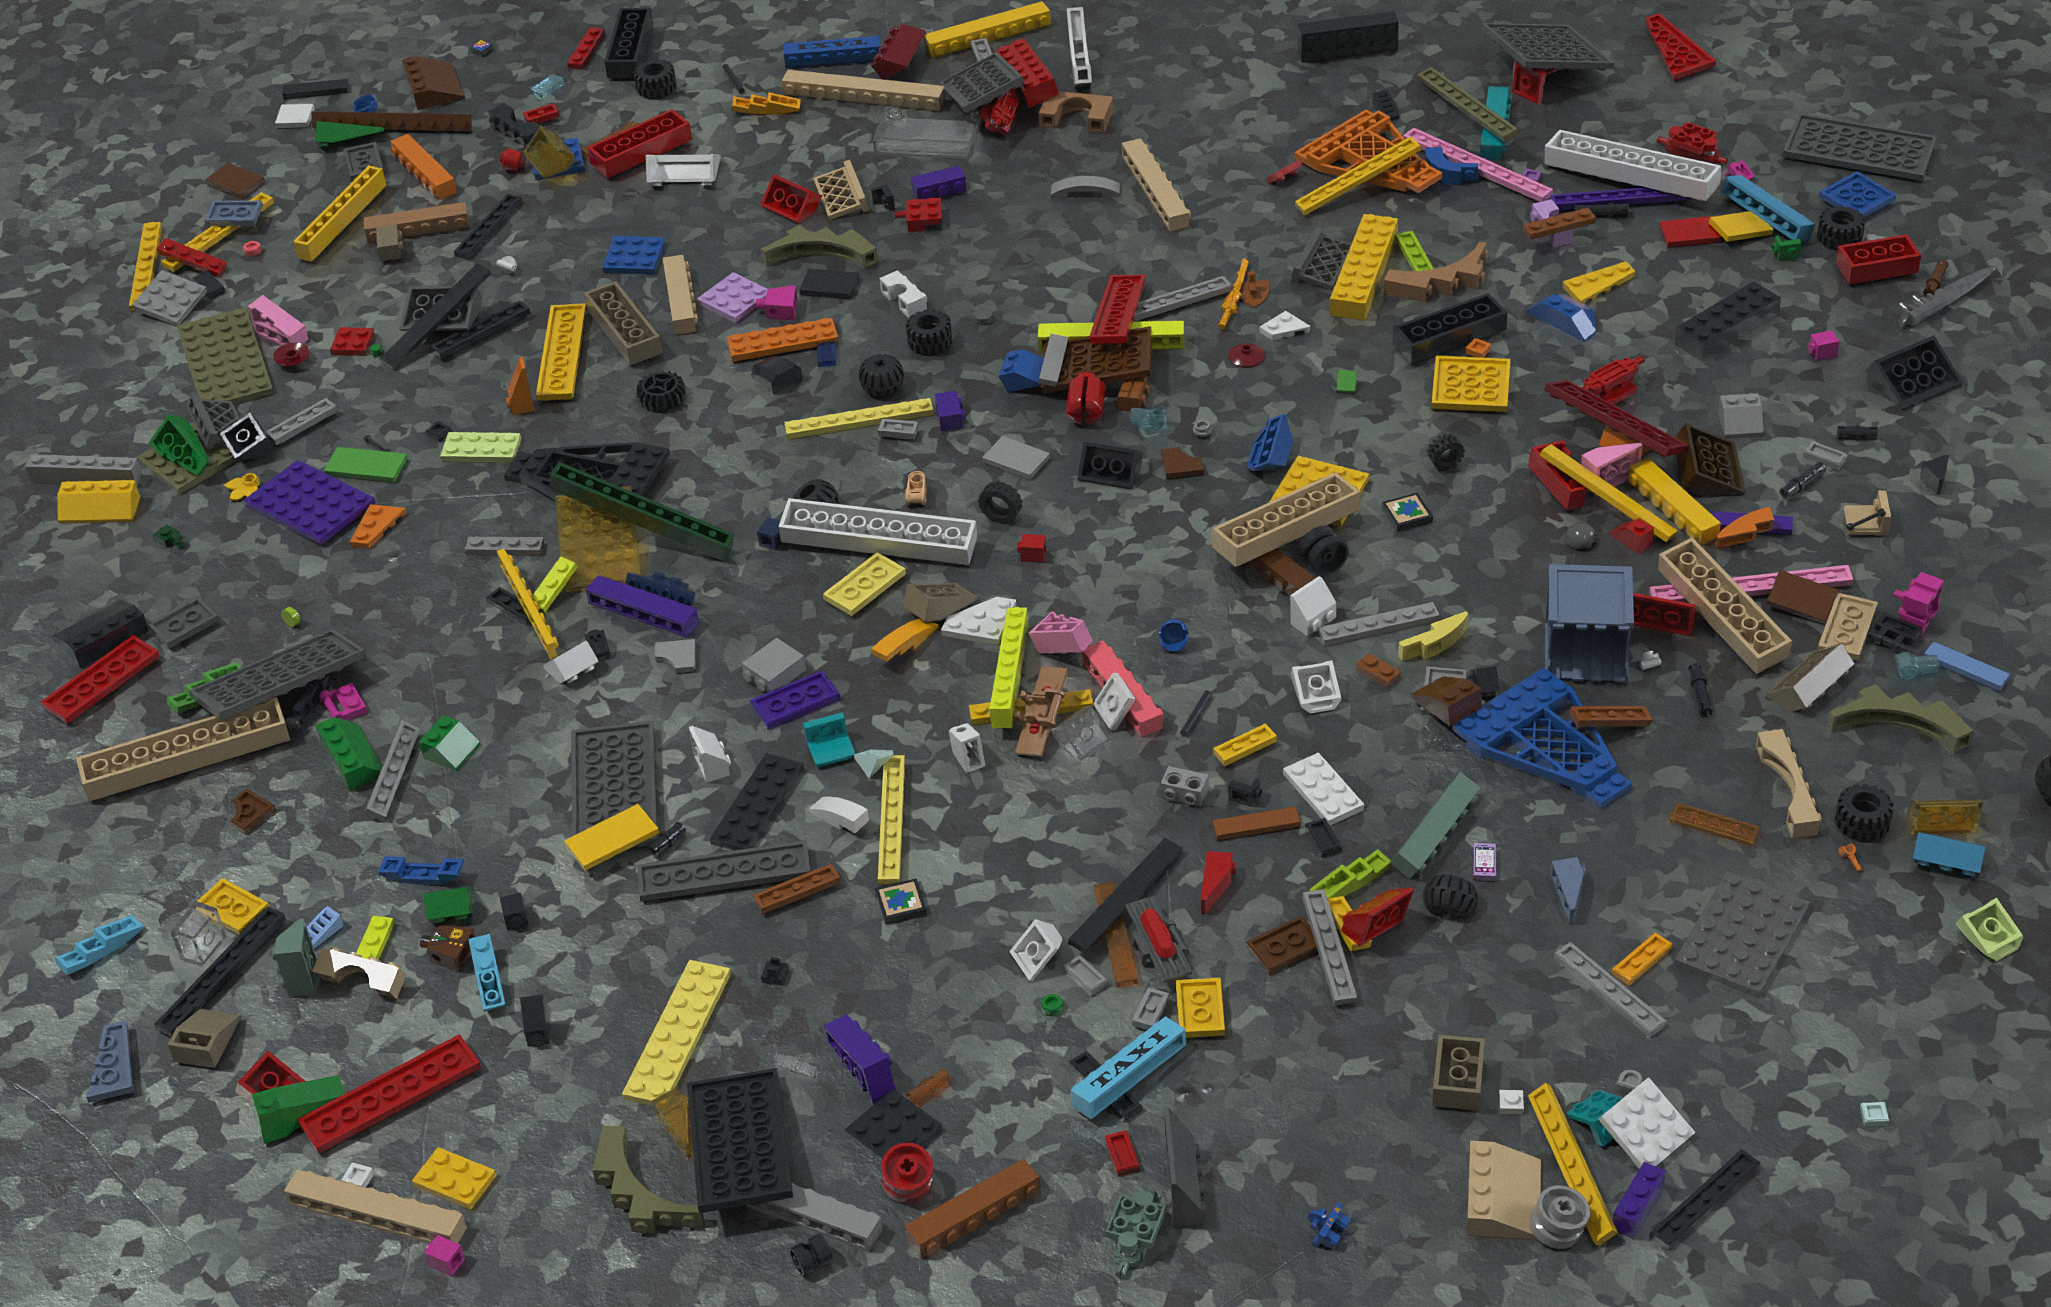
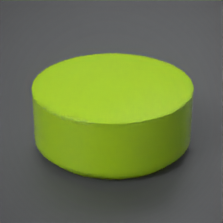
M287 607L281 612L282 619L288 626L294 627L300 623L299 614L295 609Z

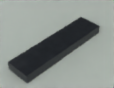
M348 79L283 85L282 96L283 99L347 93L349 83Z
M1088 1051L1069 1061V1067L1082 1080L1092 1071L1102 1066ZM1128 1091L1109 1105L1124 1123L1143 1111V1106Z

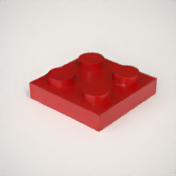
M339 327L330 348L331 355L366 356L375 334L374 329Z

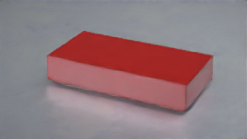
M1127 1130L1105 1135V1143L1117 1177L1140 1171V1165Z

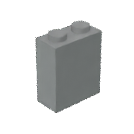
M776 638L742 662V674L747 682L753 683L761 691L768 693L787 685L806 671L804 655Z

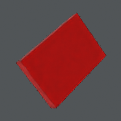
M1713 216L1660 221L1659 227L1666 246L1678 247L1719 243L1721 239L1720 234L1709 224V219Z

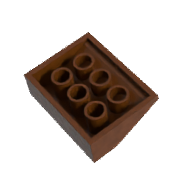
M418 56L402 60L405 77L417 110L465 99L451 62Z

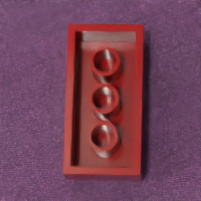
M1908 234L1840 245L1838 246L1836 265L1850 285L1918 273L1921 254Z

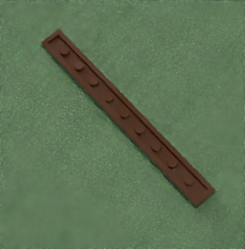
M311 111L312 128H316L317 121L383 127L384 130L472 131V114Z

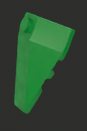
M168 414L149 441V444L159 455L181 465L184 469L197 476L201 475L210 462L194 429L184 417Z

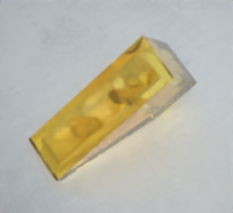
M674 1088L652 1100L654 1112L686 1158L690 1159L692 1157L689 1102L685 1094L681 1095L677 1088Z

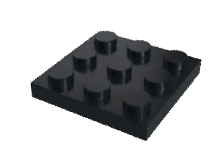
M892 1089L845 1128L844 1133L846 1137L882 1163L885 1153L891 1147L900 1143H914L923 1147L942 1131V1124L895 1089Z

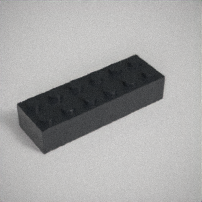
M619 8L604 61L607 78L634 79V69L644 61L653 28L651 8Z
M1395 11L1297 24L1298 54L1301 62L1398 50L1399 21Z
M1753 281L1677 326L1675 345L1700 361H1704L1778 316L1781 297Z
M1489 293L1393 326V345L1412 364L1471 343L1475 338L1480 340L1507 330L1508 312Z

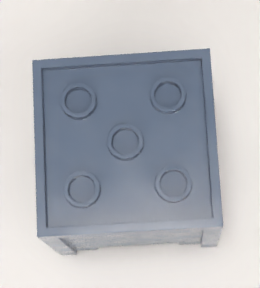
M1549 564L1545 615V668L1559 679L1628 683L1629 638L1631 636V629L1634 627L1632 567Z

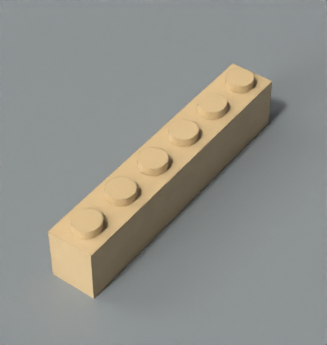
M683 255L664 257L663 264L675 335L696 332L695 324H698L688 261H684Z

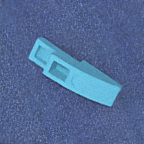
M490 934L468 939L484 1012L506 1007Z

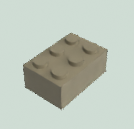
M1450 1035L1438 1036L1432 1106L1479 1111L1485 1039Z

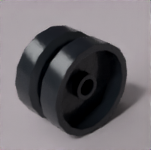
M1318 526L1309 531L1300 541L1298 555L1315 575L1325 577L1334 574L1344 565L1349 555V547L1338 537L1332 528Z

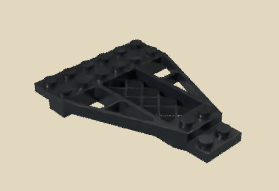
M637 442L535 449L532 454L519 452L505 472L504 479L505 481L520 483L528 488L539 490L589 520L590 525L608 528L610 524L624 526L626 521L593 507L587 510L575 503L574 499L550 490V474L558 462H561L590 475L596 473L593 476L643 496L670 456V450ZM628 452L620 463L603 460L608 453ZM597 454L595 457L582 456Z

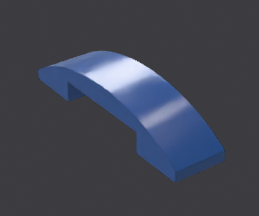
M385 856L378 874L385 878L408 884H442L458 878L464 860L443 858L441 864L406 863L404 857Z

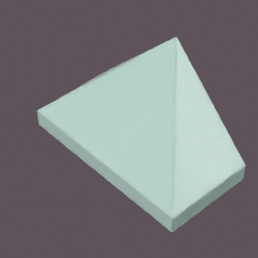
M871 749L854 754V758L870 779L893 756V750Z

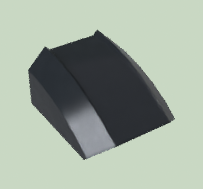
M771 356L753 365L751 373L752 378L771 394H775L803 379L801 367L779 356Z

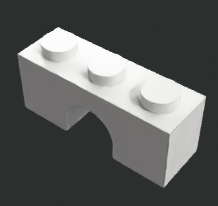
M898 270L879 278L881 293L890 301L898 298L899 308L908 318L912 314H916V312L927 310L926 303L928 300L925 293L918 290L916 285L912 284Z

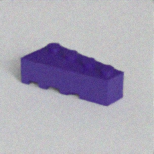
M846 1014L823 1026L828 1044L841 1062L845 1063L849 1073L852 1076H856L860 1088L863 1091L868 1090V1097L872 1104H875L892 1089L896 1090L890 1069L892 1061L889 1055L881 1051L878 1043L871 1040L867 1031L863 1032L856 1020L853 1021Z

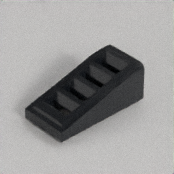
M1388 90L1372 94V104L1377 111L1386 113V115L1391 117L1390 120L1400 118Z

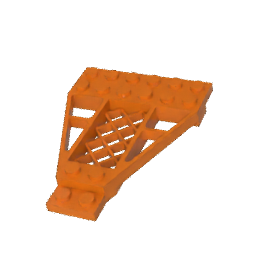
M1364 110L1294 152V158L1300 159L1302 163L1318 172L1341 176L1405 139L1391 123L1390 116L1379 110L1375 113ZM1389 131L1395 139L1390 142L1379 135ZM1414 154L1367 180L1365 183L1404 192L1411 189L1419 193L1442 179V172L1429 166L1425 160ZM1342 159L1351 164V166L1344 169L1331 166V164Z

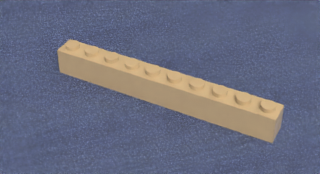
M787 70L782 79L783 94L935 111H940L945 102L944 86L796 70Z

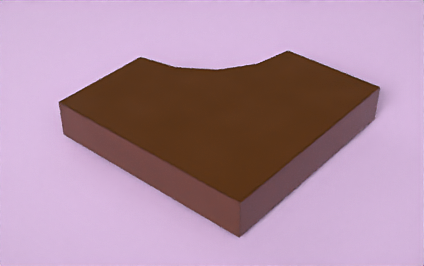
M1180 447L1161 449L1166 479L1204 475L1201 457L1188 456L1182 452Z
M246 788L231 800L237 811L230 824L233 828L246 835L276 811L275 805Z

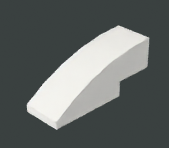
M822 797L809 808L811 814L839 830L845 827L856 833L869 821L868 809L838 797Z

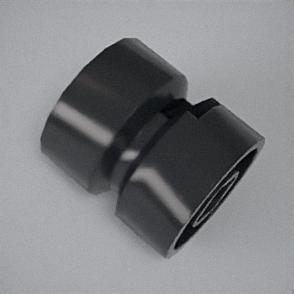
M820 1233L807 1239V1244L801 1242L789 1248L791 1259L801 1276L815 1271L816 1266L823 1267L833 1262L829 1245Z

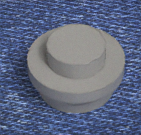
M1199 420L1193 426V433L1199 437L1208 436L1212 432V427L1206 420Z

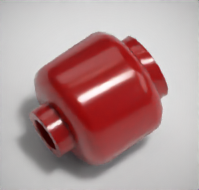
M508 148L502 151L499 163L502 164L503 169L517 172L520 168L524 167L525 158H523L521 151Z

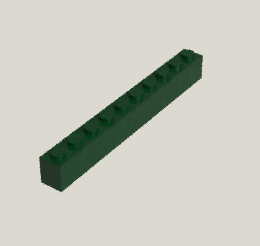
M558 462L550 474V490L725 562L733 548V533L566 464Z

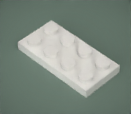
M1316 753L1283 768V775L1320 818L1326 819L1329 826L1364 810V803L1320 753Z

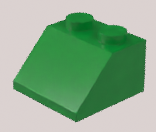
M442 715L420 739L419 744L424 759L457 771L478 748L480 742L460 721Z
M471 886L423 894L426 920L432 919L433 923L446 921L445 917L454 916V920L465 919L467 914L472 913Z

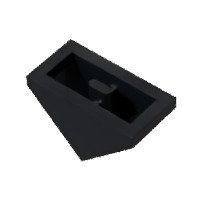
M1943 455L1922 463L1920 479L1936 494L1941 495L1949 455Z

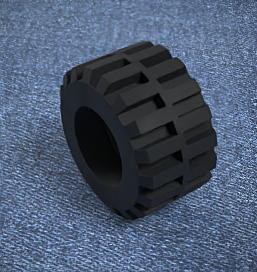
M652 59L637 65L638 67L634 69L636 90L642 97L650 99L662 98L670 95L677 87L674 66L669 61Z
M1833 206V208H1827L1820 214L1817 233L1818 240L1823 245H1827L1828 248L1838 250L1840 245L1861 242L1864 235L1865 217L1858 210L1851 207Z
M923 310L912 314L907 319V342L909 348L914 349V352L928 355L932 353L937 354L940 351L946 350L945 348H948L950 343H952L951 321L947 314L942 313V311Z
M1856 784L1853 788L1847 787L1845 791L1840 793L1835 815L1837 827L1841 828L1840 831L1843 834L1847 833V837H1854L1859 841L1861 839L1865 841L1877 840L1879 836L1883 837L1889 831L1894 808L1893 801L1890 800L1891 797L1889 794H1885L1884 790H1879L1873 785L1871 787L1868 784H1863V786Z

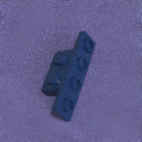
M633 572L627 573L625 584L687 606L693 607L695 592L689 591V584L682 582L680 578L665 577L664 573L655 572L649 576H642Z

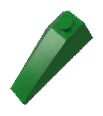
M317 121L315 142L320 147H329V145H337L384 134V128Z
M339 1075L276 1087L252 1094L250 1104L263 1144L288 1137L300 1127L298 1118L344 1095L345 1092Z

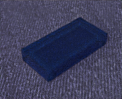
M835 341L817 344L818 367L836 365Z

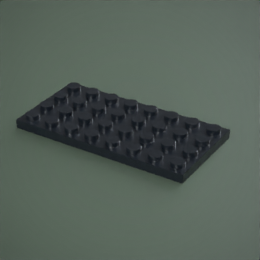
M777 1068L687 1083L699 1213L793 1198Z

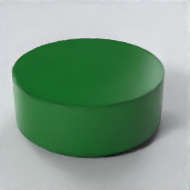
M1056 994L1044 996L1041 1000L1042 1012L1047 1016L1059 1015L1063 1011L1062 998Z

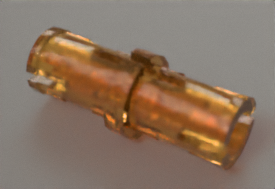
M941 1068L931 1077L922 1079L921 1084L906 1093V1097L910 1096L908 1100L916 1105L929 1094L933 1095L937 1088L950 1081V1076H947L948 1072Z

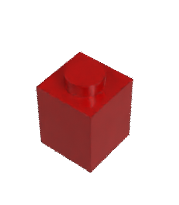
M1022 534L1021 542L1017 543V553H1020L1021 562L1044 563L1047 551L1046 535Z

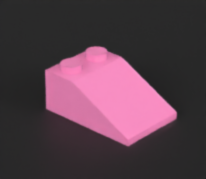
M1634 443L1595 448L1582 455L1581 465L1615 487L1627 481L1629 467L1641 461L1642 444ZM1587 488V491L1589 493H1591L1594 497L1597 496L1595 493H1593Z

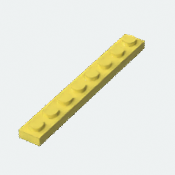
M927 398L792 420L784 423L787 439H794L877 425L881 423L882 419L907 420L931 416L934 413L931 400Z
M905 755L892 756L883 765L878 885H890L900 882Z

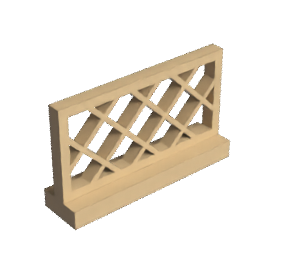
M850 160L844 161L845 167L813 178L819 194L822 195L821 200L829 220L861 208L863 213L870 211ZM826 189L831 190L829 193H824ZM836 191L840 192L839 195H835L834 193ZM846 193H850L849 197H846L844 195ZM830 199H835L832 203L828 202ZM839 201H845L842 205L838 204ZM850 202H851V203H856V204H854V205L848 206V204H849ZM834 208L838 209L837 211L831 213V211Z

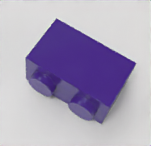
M957 391L936 393L935 403L941 431L963 428L962 420H966L962 398H958Z

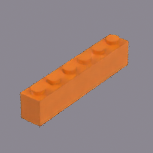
M409 134L390 141L392 146L390 151L393 157H396L401 165L407 168L408 172H412L414 177L420 180L422 185L427 187L432 195H435L440 200L457 193L454 178Z

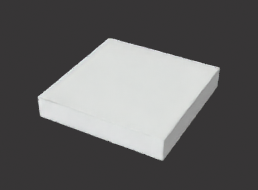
M314 104L281 105L275 122L276 128L308 127L312 118L311 111L315 109Z
M1112 673L1093 705L1109 729L1116 731L1136 699L1120 675Z

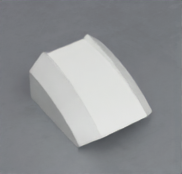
M1332 660L1319 664L1292 667L1291 677L1301 707L1311 714L1334 710L1341 702V694Z

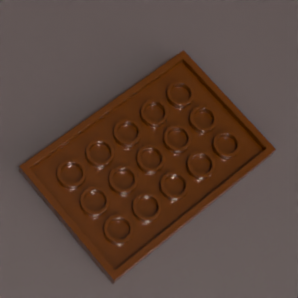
M1151 326L1130 329L1126 343L1122 344L1105 343L1097 345L1090 343L1089 336L1068 340L1057 387L1041 384L1042 393L1068 390L1070 380L1072 381L1073 378L1078 376V373L1083 372L1094 373L1095 377L1099 378L1102 382L1104 380L1105 384L1151 376ZM1048 343L1044 344L1043 358L1045 357Z

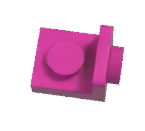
M1744 160L1738 163H1731L1724 174L1725 177L1742 175L1750 181L1755 177Z

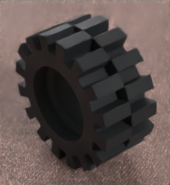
M1443 434V437H1437V441L1434 439L1432 441L1433 445L1429 444L1428 447L1430 449H1427L1429 459L1439 470H1446V467L1452 469V465L1454 467L1457 466L1456 462L1460 463L1462 461L1460 457H1464L1465 452L1463 445L1455 435Z

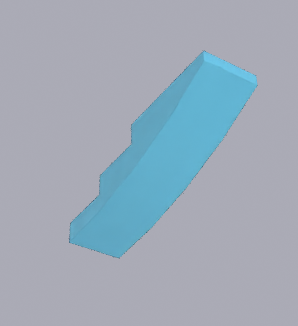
M133 915L95 928L94 936L76 942L75 950L55 957V964L66 975H69L109 955L142 931L144 926Z

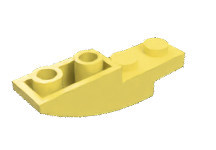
M1467 611L1432 623L1430 631L1400 641L1398 657L1402 662L1419 655L1426 660L1443 652L1458 641L1467 630Z

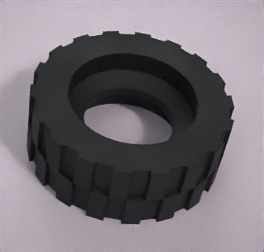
M999 481L987 484L978 499V506L981 512L988 519L1000 524L1012 522L1023 506V501L1017 490L1012 488L1011 485ZM992 497L1002 499L1008 505V508L997 505Z

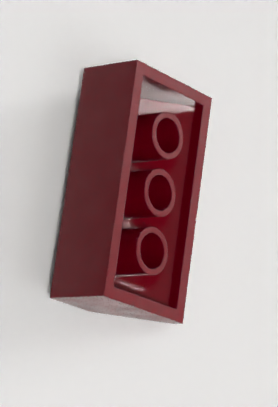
M901 24L893 26L888 31L889 34L883 40L884 43L878 49L879 52L873 58L874 61L871 65L882 80L908 67L926 34L924 29Z

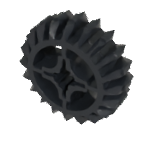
M662 370V372L656 371L654 374L649 373L648 376H643V380H639L636 395L641 406H645V409L650 408L651 411L655 409L658 411L661 409L667 410V408L673 409L674 405H679V402L683 401L686 387L681 376H677V373H671V371L664 372Z

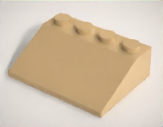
M1470 1141L1467 1235L1538 1240L1530 1228V1217L1541 1195V1159L1496 1142Z

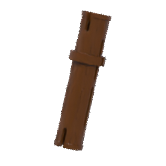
M1942 259L1938 260L1931 277L1927 279L1926 287L1923 290L1925 297L1928 293L1934 295V292L1940 288L1941 280L1949 266L1946 260L1943 259V262Z

